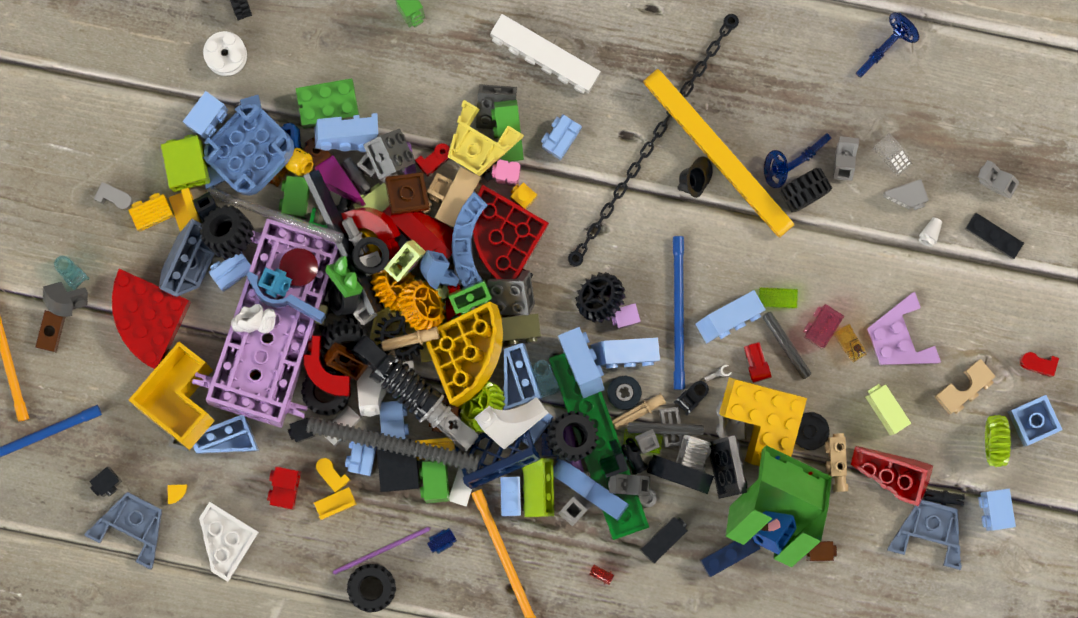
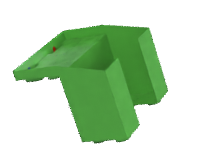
M766 445L761 453L758 480L747 489V493L742 494L729 507L726 537L744 545L773 519L763 514V512L769 511L793 515L797 529L779 555L774 553L775 560L793 567L822 540L829 507L832 476Z

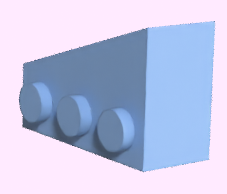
M373 113L371 114L372 117L367 118L353 115L354 119L342 120V117L317 119L314 128L315 149L366 152L363 144L378 136V114Z
M755 290L707 315L695 325L707 344L718 337L722 339L731 334L730 330L734 328L736 331L743 328L748 320L754 322L761 318L760 313L766 309Z
M580 327L558 335L583 399L603 391L604 386L601 376H604L601 366H596L594 362L597 357L593 348H588L587 343L590 341L586 332L582 333Z
M658 338L609 340L591 344V348H593L597 357L594 360L596 366H606V369L618 368V365H624V368L636 367V364L642 363V366H653L654 362L660 361Z
M524 343L504 349V403L506 404L504 410L527 404L536 397L542 399Z
M242 415L209 427L193 446L198 454L259 451L248 419Z

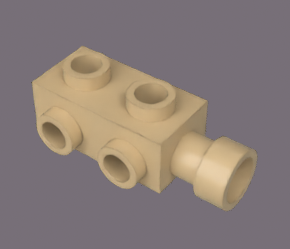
M844 433L833 434V437L828 438V442H825V453L829 454V461H826V473L834 477L833 492H847L846 440ZM837 444L841 445V450L837 449ZM838 463L842 465L841 470L837 467Z

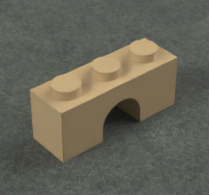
M982 359L977 360L963 372L969 379L967 390L959 391L951 383L934 396L948 414L960 412L967 400L973 401L979 396L977 392L980 389L984 388L986 390L994 383L992 379L996 376Z

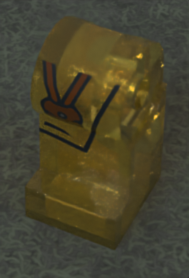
M850 324L833 334L853 363L867 355Z

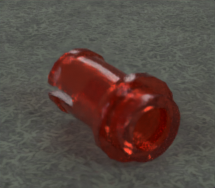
M594 564L589 576L604 582L603 585H610L614 574H612V571L608 572Z

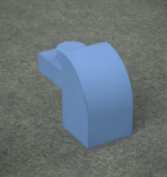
M426 250L420 263V270L432 288L437 289L439 284L457 286L459 282L455 272L452 269H447L450 263L443 253Z

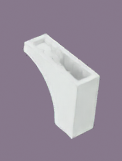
M413 361L404 362L409 365V369L413 368L415 370ZM369 367L357 381L360 414L367 417L380 414L381 403L389 387L387 386L385 389L381 387L385 380L377 384L373 379H370L369 375L372 369Z
M536 397L527 404L511 410H497L488 406L475 417V420L489 437L505 449L549 412Z

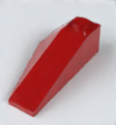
M390 206L383 211L393 220L399 231L409 241L414 240L425 251L443 253L446 259L452 255L453 230L448 225L420 211L391 215Z
M855 446L850 464L868 478L875 480L882 488L889 490L899 500L919 506L934 466L915 459Z

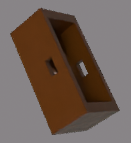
M45 310L35 348L57 353L66 317L58 316ZM49 325L55 328V333L51 337L44 334L45 327Z
M336 342L333 343L324 355L326 365L357 381L368 368L351 350ZM341 355L350 358V360L342 362L339 358Z

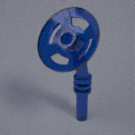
M897 12L890 14L889 22L893 28V34L869 55V59L856 72L858 77L862 78L875 63L877 64L884 57V53L898 39L902 38L909 43H916L919 40L920 36L917 28L907 17Z
M826 133L811 147L808 146L804 152H801V156L787 163V159L781 151L772 150L769 152L764 161V176L768 185L772 188L782 187L787 180L788 172L805 161L809 162V158L812 159L813 155L815 156L816 152L832 139L831 136ZM773 176L779 179L778 183L773 180Z

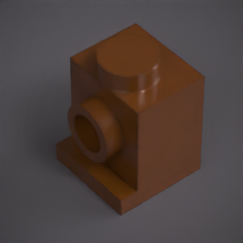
M314 137L305 142L306 147L303 149L312 156L315 166H318L332 156L329 151L321 149L318 154L313 153L315 148Z

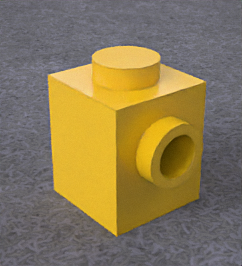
M524 182L521 185L517 184L510 192L512 193L510 196L511 200L526 210L538 198V195Z

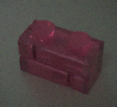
M826 304L823 307L818 306L813 314L816 317L813 323L808 322L803 330L806 333L803 338L822 350L826 347L844 318V315Z

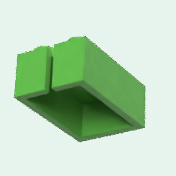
M352 78L296 88L301 123L304 129L315 127L317 119L342 117V120L354 119L353 115H359Z

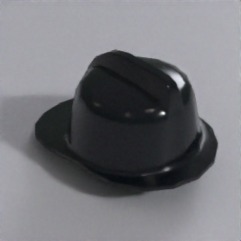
M704 156L698 157L691 167L684 169L680 173L677 189L690 194L694 198L700 197L712 178L713 169L710 160Z

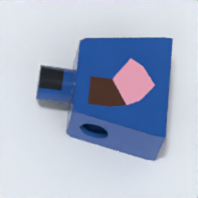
M765 511L763 514L773 519L753 536L756 544L779 555L797 529L794 516Z

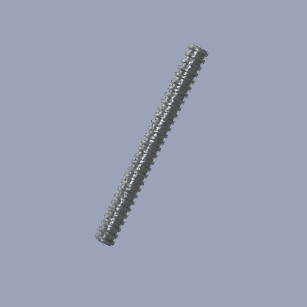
M313 416L309 418L306 428L307 433L313 432L314 435L318 433L319 436H331V439L335 437L337 440L342 439L344 442L348 440V443L354 442V444L360 443L361 446L365 444L366 447H378V450L382 448L384 451L390 450L391 453L395 451L396 454L402 453L403 456L408 454V457L412 455L413 458L419 457L421 460L425 458V461L429 459L431 462L437 461L438 464L442 462L443 465L449 464L450 467L455 465V468L459 466L461 469L467 468L466 470L468 471L472 469V472L477 470L479 455L473 456L471 453L467 455V452L463 454L461 451L455 452L454 449L450 451L449 448L443 449L442 446L437 448V445L433 447L432 444L426 445L425 442L420 444V441L416 443L414 440L408 441L407 438L403 440L402 437L396 438L395 435L390 437V434L386 436L384 433L378 434V431L373 433L372 430L367 431L365 428L364 430H361L360 427L356 429L355 426L349 427L348 424L343 426V423L339 425L337 422L331 423V420L326 422L325 419L319 420L318 417L314 419Z

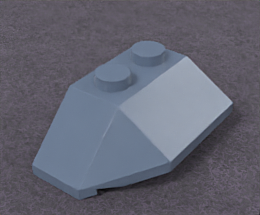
M193 219L188 222L177 236L161 270L159 289L175 297L200 287L215 254L201 239V223Z

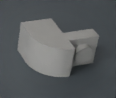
M839 137L835 152L833 179L853 180L859 138Z
M988 160L980 169L978 177L982 185L1011 199L1019 184V181L1012 174L1000 170L993 162Z
M576 493L558 514L573 526L589 509L592 503L579 493Z

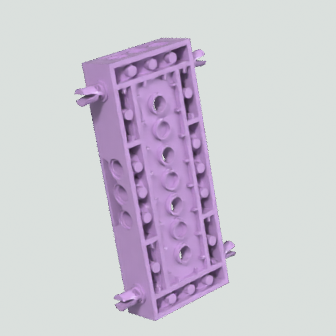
M267 218L263 232L259 233L252 230L254 235L250 239L252 243L258 245L249 271L257 275L260 280L265 267L275 271L276 268L279 269L281 258L286 252L295 248H303L310 251L316 257L318 272L316 277L303 287L290 284L285 297L278 294L276 298L265 293L266 289L258 286L259 290L264 296L275 300L277 298H286L291 294L319 310L320 304L323 305L331 281V278L325 272L326 266L336 263L340 258V252L334 239ZM246 279L234 317L240 313L244 306L252 307L255 304H260L263 307V311L268 308L275 311L274 329L269 333H261L258 330L248 333L236 332L230 326L214 376L209 377L196 372L195 377L201 380L193 379L192 384L209 388L206 402L209 406L282 428L287 413L304 418L305 414L298 410L307 411L308 406L291 402L304 363L303 355L307 354L308 342L312 339L316 323L314 319L289 305L277 308L265 305L256 295L248 279ZM265 334H271L273 341L266 344L262 341V337ZM252 371H260L261 377L258 380H252L250 378Z

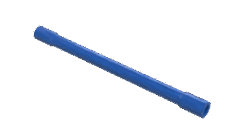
M673 236L674 390H685L684 236Z
M98 404L83 410L79 414L0 447V457L77 424L102 415Z

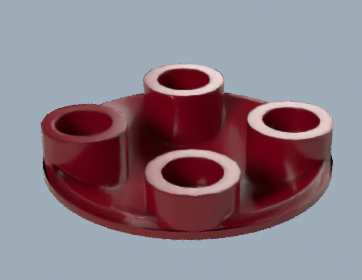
M295 248L283 255L279 269L287 272L286 277L292 279L291 285L303 287L316 277L318 262L310 251L303 248Z

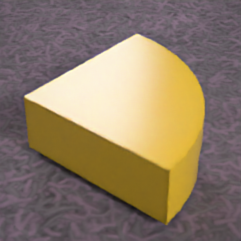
M167 485L168 504H174L181 500L187 491L188 485Z

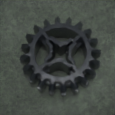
M598 272L597 276L592 274L590 280L585 278L586 283L580 284L581 290H577L579 296L575 297L579 313L586 320L594 323L597 321L603 323L604 319L610 321V316L616 317L615 313L621 311L619 307L625 305L623 299L626 298L624 294L626 290L622 286V282L615 275H610L606 272L604 274Z
M399 311L395 312L396 317L388 313L390 317L388 321L385 317H382L385 324H377L382 329L381 331L375 330V334L380 335V337L374 339L375 342H382L385 340V337L395 338L393 335L400 334L401 329L404 332L403 335H408L405 331V317L400 316ZM400 321L396 331H386L392 323ZM416 343L405 352H401L402 347L396 348L395 353L397 358L401 357L404 363L406 361L405 356H408L409 360H413L411 354L414 352L416 356H419L416 349L423 350L424 347L419 345L420 343Z

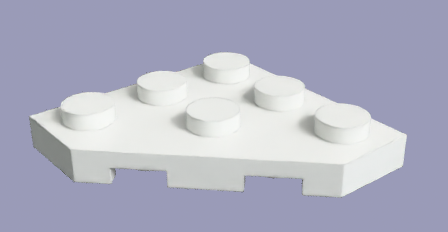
M209 502L199 520L204 535L211 572L229 582L259 532Z

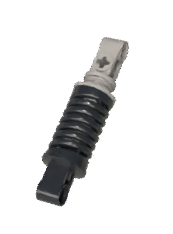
M363 336L353 347L351 352L372 369L369 378L373 379L377 384L385 380L381 387L385 389L389 386L387 389L388 394L395 391L392 394V397L395 399L400 395L398 402L403 403L406 401L403 404L404 408H408L411 405L409 412L414 413L420 423L427 420L433 428L437 427L458 448L465 452L479 437L472 428L450 411L451 407L449 405L446 406L442 402L444 394H441L436 388H431V384L426 383L424 378H420V374L415 373L413 368L409 369L407 363L403 364V359L397 358L394 350L386 354L367 336ZM451 422L454 424V425L452 426L453 429H449V426H450L449 423H451Z

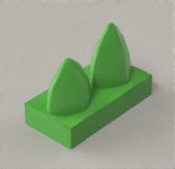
M342 256L336 263L327 265L325 272L345 298L361 294L363 288L357 281L356 273L350 272L347 268V258Z

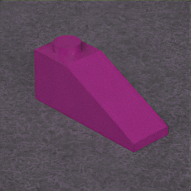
M334 155L314 167L315 170L320 171L328 190L361 206L366 205Z

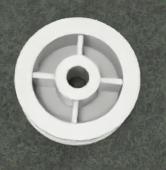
M227 31L215 33L209 37L204 45V59L208 67L218 75L232 76L241 71L246 64V47L243 41L234 33Z

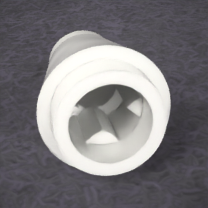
M932 217L919 234V241L925 246L933 247L937 243L943 222L938 218Z

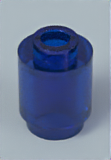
M448 528L446 530L442 529L428 538L430 542L427 545L432 553L436 551L437 554H440L452 547L453 543L457 540L451 529Z

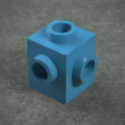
M265 267L258 286L266 289L265 293L276 298L278 294L285 297L292 279L286 277L287 272L278 268L273 271Z

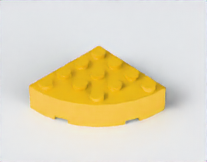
M492 302L481 305L437 327L439 339L426 342L448 401L456 407L469 401L484 387L498 364L502 350L503 328L498 305Z

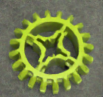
M487 381L473 398L459 407L461 410L459 414L462 417L461 421L475 432H484L475 420V417L488 406L502 410L506 404L503 402L505 397L500 387Z
M993 415L987 418L985 426V452L989 466L1002 467L1007 466L1009 462L1011 436L1006 416Z

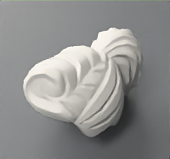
M255 304L252 307L244 306L240 313L231 320V326L236 332L251 333L258 330L261 333H269L274 329L276 314L273 309L269 308L263 311V307L260 304Z

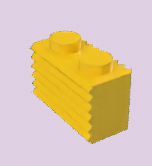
M155 193L149 196L150 200L144 203L137 201L131 205L132 208L128 209L139 232L174 217L164 194Z

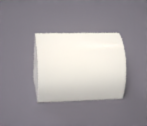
M347 405L331 423L337 422L339 425L343 423V426L348 424L349 427H352L362 418ZM331 436L325 437L334 446L342 440H337L335 437L331 439Z

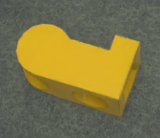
M321 458L316 463L318 473L335 493L351 481L346 474L341 477L337 473L330 459Z

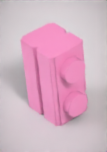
M499 160L497 164H493L492 178H495L497 184L505 185L507 183L509 186H516L519 183L520 164Z

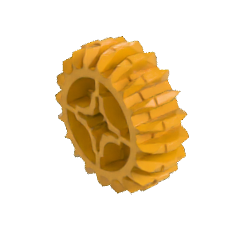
M398 264V268L402 270V266ZM385 269L373 274L371 284L374 286L372 290L376 292L375 297L380 299L379 303L383 302L384 307H389L391 311H402L398 309L400 306L398 294L401 293V289L404 286L415 281V276L410 272L397 282Z
M422 280L411 282L401 289V293L398 294L400 297L398 309L402 310L401 316L405 317V322L410 323V328L414 327L416 331L428 330L438 327L442 323V320L445 318L443 314L446 311L443 309L445 304L442 303V297H439L438 290L435 291L428 282H423Z

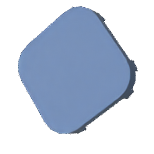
M255 104L239 105L236 107L235 110L237 112L211 139L207 137L204 142L206 144L204 149L205 156L203 157L205 161L231 188L247 196L261 191L289 162L294 152V143L291 137L263 109Z

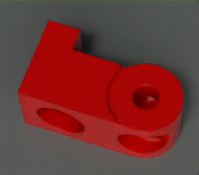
M444 143L438 144L433 153L425 159L419 156L415 163L428 177L450 159L448 157L450 147Z
M1028 352L1020 357L1019 362L1021 367L1026 370L1054 377L1059 358L1050 356L1047 360L1038 357L1033 352Z

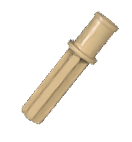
M433 327L428 330H417L416 333L384 340L381 342L383 351H388L416 343L422 345L423 342L439 339L438 329Z
M661 393L647 401L643 400L642 404L613 419V426L618 430L649 412L651 414V411L666 404V401Z

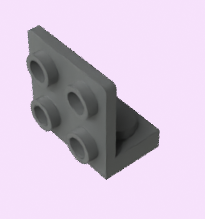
M479 84L477 108L480 110L476 117V128L493 129V127H497L496 120H492L491 109H495L494 102L516 100L517 87Z
M400 129L381 135L363 144L379 179L415 164L414 155L409 149L405 135Z
M523 270L517 279H489L487 281L488 289L492 296L490 302L498 305L500 315H529L535 306L530 270Z

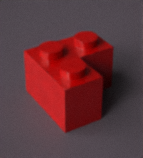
M276 466L275 470H271L269 481L272 482L273 490L269 489L267 501H270L269 505L294 510L301 477L300 471Z

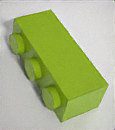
M540 458V460L522 467L524 476L523 510L525 517L554 516L553 458Z

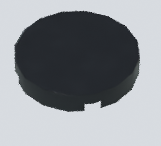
M815 412L804 413L795 443L805 450H816L822 447L830 435L827 420Z

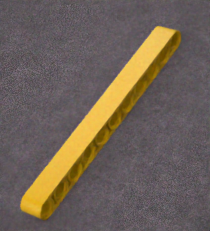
M656 69L643 80L648 90L779 238L794 226L792 220L659 69Z

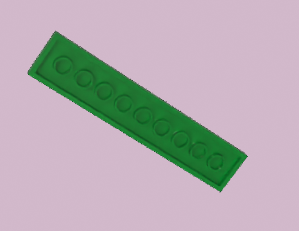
M565 353L551 357L549 361L567 412H582L583 416L588 415L590 417L589 420L595 422L593 426L598 429L596 435L599 436L596 441L597 445L593 452L586 456L584 460L591 479L609 490L608 482L610 477L606 478L599 460L613 455L609 441L616 439L620 448L621 445L602 392L583 399ZM573 427L580 446L582 442L581 433L577 428ZM629 468L627 471L619 473L624 475H631ZM614 494L629 504L619 520L603 511L613 540L649 528L638 495Z

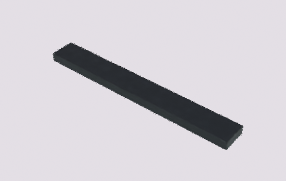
M316 170L305 174L304 178L341 256H346L347 268L350 272L356 273L357 281L363 288L360 296L369 315L384 310L382 302L379 303L380 299L375 297L376 292L372 290L374 285L371 284L370 276H366L365 273L359 271L354 266L352 260L354 246L348 240L349 236L342 225V217L320 171Z

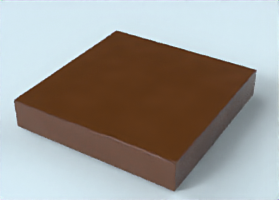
M423 172L385 177L391 215L430 209Z

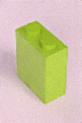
M191 134L185 136L184 139H171L161 144L168 184L173 192L210 183L207 163L203 158L205 156L203 143L198 135Z

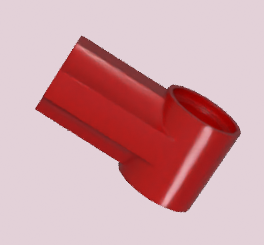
M760 342L745 346L744 351L748 360V370L752 382L756 383L772 378L767 361L765 362Z

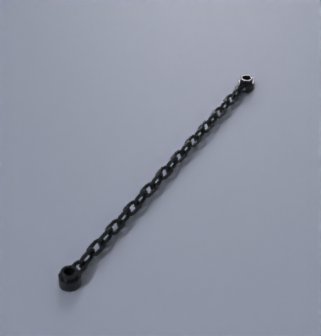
M728 14L725 16L723 25L719 30V38L717 41L711 42L706 50V58L704 61H699L695 66L693 78L691 81H686L680 89L683 97H688L692 92L694 80L696 77L702 76L707 69L706 62L709 57L715 56L720 49L721 39L737 28L739 19L736 15ZM728 19H734L735 23L729 24ZM724 27H725L726 29H728V31H727L726 34H725V31L722 32V30L724 29ZM713 44L715 46L718 45L713 54L712 51L709 52ZM701 64V66H704V68L699 74V72H696V70ZM688 84V86H691V88L686 94V92H683V90ZM666 111V119L659 122L653 131L654 137L651 142H646L640 150L641 157L639 160L633 162L627 170L628 177L626 180L619 183L613 192L614 198L611 203H606L600 211L601 218L598 223H593L587 231L588 238L586 241L579 244L575 251L569 254L568 262L571 266L578 267L583 263V256L588 250V242L590 239L597 237L601 230V222L603 219L609 218L614 211V202L616 199L623 197L628 189V181L630 178H635L640 171L641 161L643 158L649 157L654 150V141L656 138L662 137L667 130V122L672 117L668 111ZM660 125L662 127L665 126L660 135L659 132L656 133ZM648 145V147H651V149L646 155V153H643V151ZM634 165L636 168L638 167L634 175L632 172L629 174ZM622 185V188L625 187V189L619 196V193L616 194V192ZM608 206V208H611V210L606 216V213L603 214V212ZM595 226V228H598V230L593 236V234H590V232ZM581 246H582V249L585 248V250L583 251L582 254H581L580 252H578V250L580 249ZM574 255L579 256L578 262L572 260Z

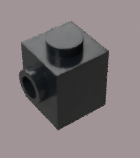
M309 418L289 424L290 429H288L291 440L295 439V442L299 443L316 437L313 432L307 433L306 431Z
M106 467L90 481L92 484L90 488L97 496L105 497L108 495L110 497L118 490L116 487L122 480L110 467Z

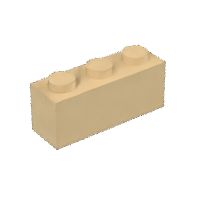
M460 167L435 219L454 229L460 210L473 192L479 193L483 184L481 183V177Z

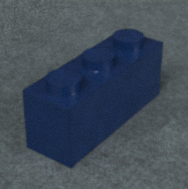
M753 537L744 545L733 541L701 559L700 562L708 576L712 577L761 548L754 542Z

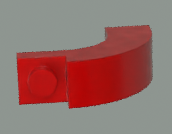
M369 207L356 208L341 213L343 220L351 217L358 229L366 228L373 231L387 245L389 260L400 250L398 243L394 239L401 235L399 229L385 213Z
M312 336V340L308 342V352H311V355H303L304 366L308 376L323 391L336 396L350 397V376H336L325 371L321 364V336Z

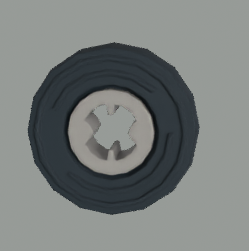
M626 375L613 379L607 391L610 403L621 410L635 407L642 395L641 386L638 381ZM624 387L628 388L630 396L622 398L619 390L621 388L624 390Z

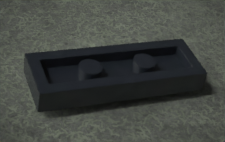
M974 213L965 230L1013 260L1024 245V242L978 213Z

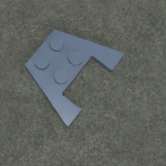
M127 492L84 536L101 543L109 526H112L144 543L136 562L152 570L162 509Z
M921 500L919 506H914L888 546L887 551L905 555L909 536L948 546L943 566L961 570L958 510Z

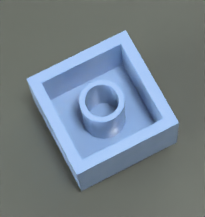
M205 91L183 120V123L187 128L206 140L207 137L212 138L216 133V126L219 122L223 123L228 116V109L222 102Z
M1043 395L1008 411L1023 447L1062 430L1047 395Z
M1010 488L982 492L981 497H978L980 508H983L984 516L981 517L983 527H986L987 531L1016 527Z

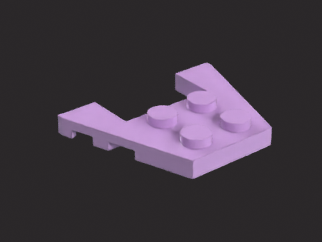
M915 292L911 293L867 328L880 365L938 364L941 362L935 346L920 352L915 351L902 315L921 308Z

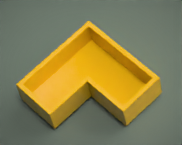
M178 342L129 398V401L190 451L215 421L206 411L189 399L199 388V385L192 384L193 379L201 380L195 377L196 372L209 376L213 370L204 360L181 342Z
M729 377L719 415L754 424L745 461L760 466L762 449L766 445L790 457L792 456L807 398Z

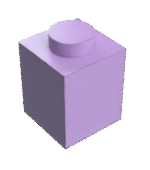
M636 303L620 307L621 311L615 313L616 317L611 316L613 326L617 325L618 329L641 322Z

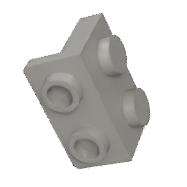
M719 401L716 409L717 416H719V424H717V435L719 438L735 435L737 440H746V422L719 415L722 401Z

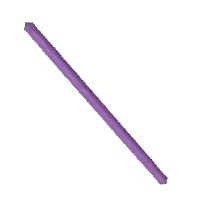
M426 527L333 570V574L336 575L429 532L430 528Z

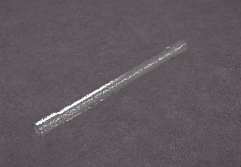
M209 187L207 190L213 199L219 202L231 204L340 244L343 240V233L312 224L228 194L214 187Z

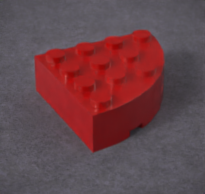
M482 184L478 195L488 205L480 214L473 230L477 252L487 271L495 279H517L544 235L549 223Z
M118 269L112 292V313L116 328L129 350L143 363L155 369L167 356L191 301L181 296L175 297L159 289V286L122 269Z

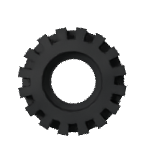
M230 0L238 21L252 16L247 0Z

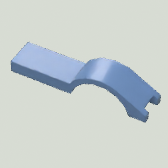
M248 271L247 279L258 298L265 305L274 308L289 305L317 322L323 323L326 318L325 313L291 294L279 300L269 299L264 296L258 287V276Z
M556 459L558 462L553 468L554 478L572 488L616 520H619L628 507V503L613 493H609V490L568 462Z

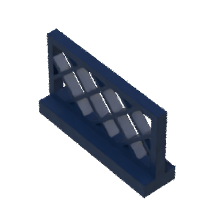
M527 430L517 438L514 447L508 446L512 451L506 458L500 456L503 451L502 447H499L497 454L489 452L495 441L485 432L479 434L474 445L470 446L472 447L470 453L474 455L477 449L482 451L483 454L475 472L468 474L467 468L462 469L464 475L462 477L463 482L470 489H474L540 460L530 431ZM484 438L489 439L485 450L478 447L480 441ZM522 439L528 442L529 448L524 450L518 449ZM454 445L456 452L461 451L460 448ZM487 454L495 457L490 465L483 464Z

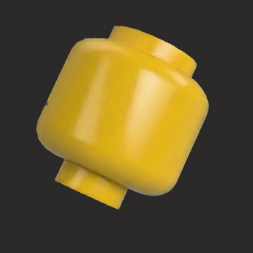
M295 148L292 157L285 167L295 175L303 176L310 173L314 164L309 153L300 148Z

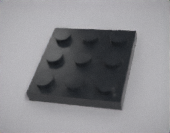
M735 435L710 441L711 445L709 447L711 452L709 456L718 498L747 493L748 484L743 475L744 466L739 456V442Z

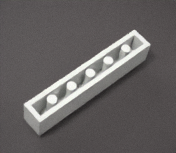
M501 14L490 33V36L493 38L492 41L497 45L502 46L504 44L509 47L508 50L517 56L519 54L523 55L528 63L540 65L542 71L549 75L551 73L557 75V79L564 84L571 83L575 86L574 89L582 94L584 92L589 94L600 76L601 71Z

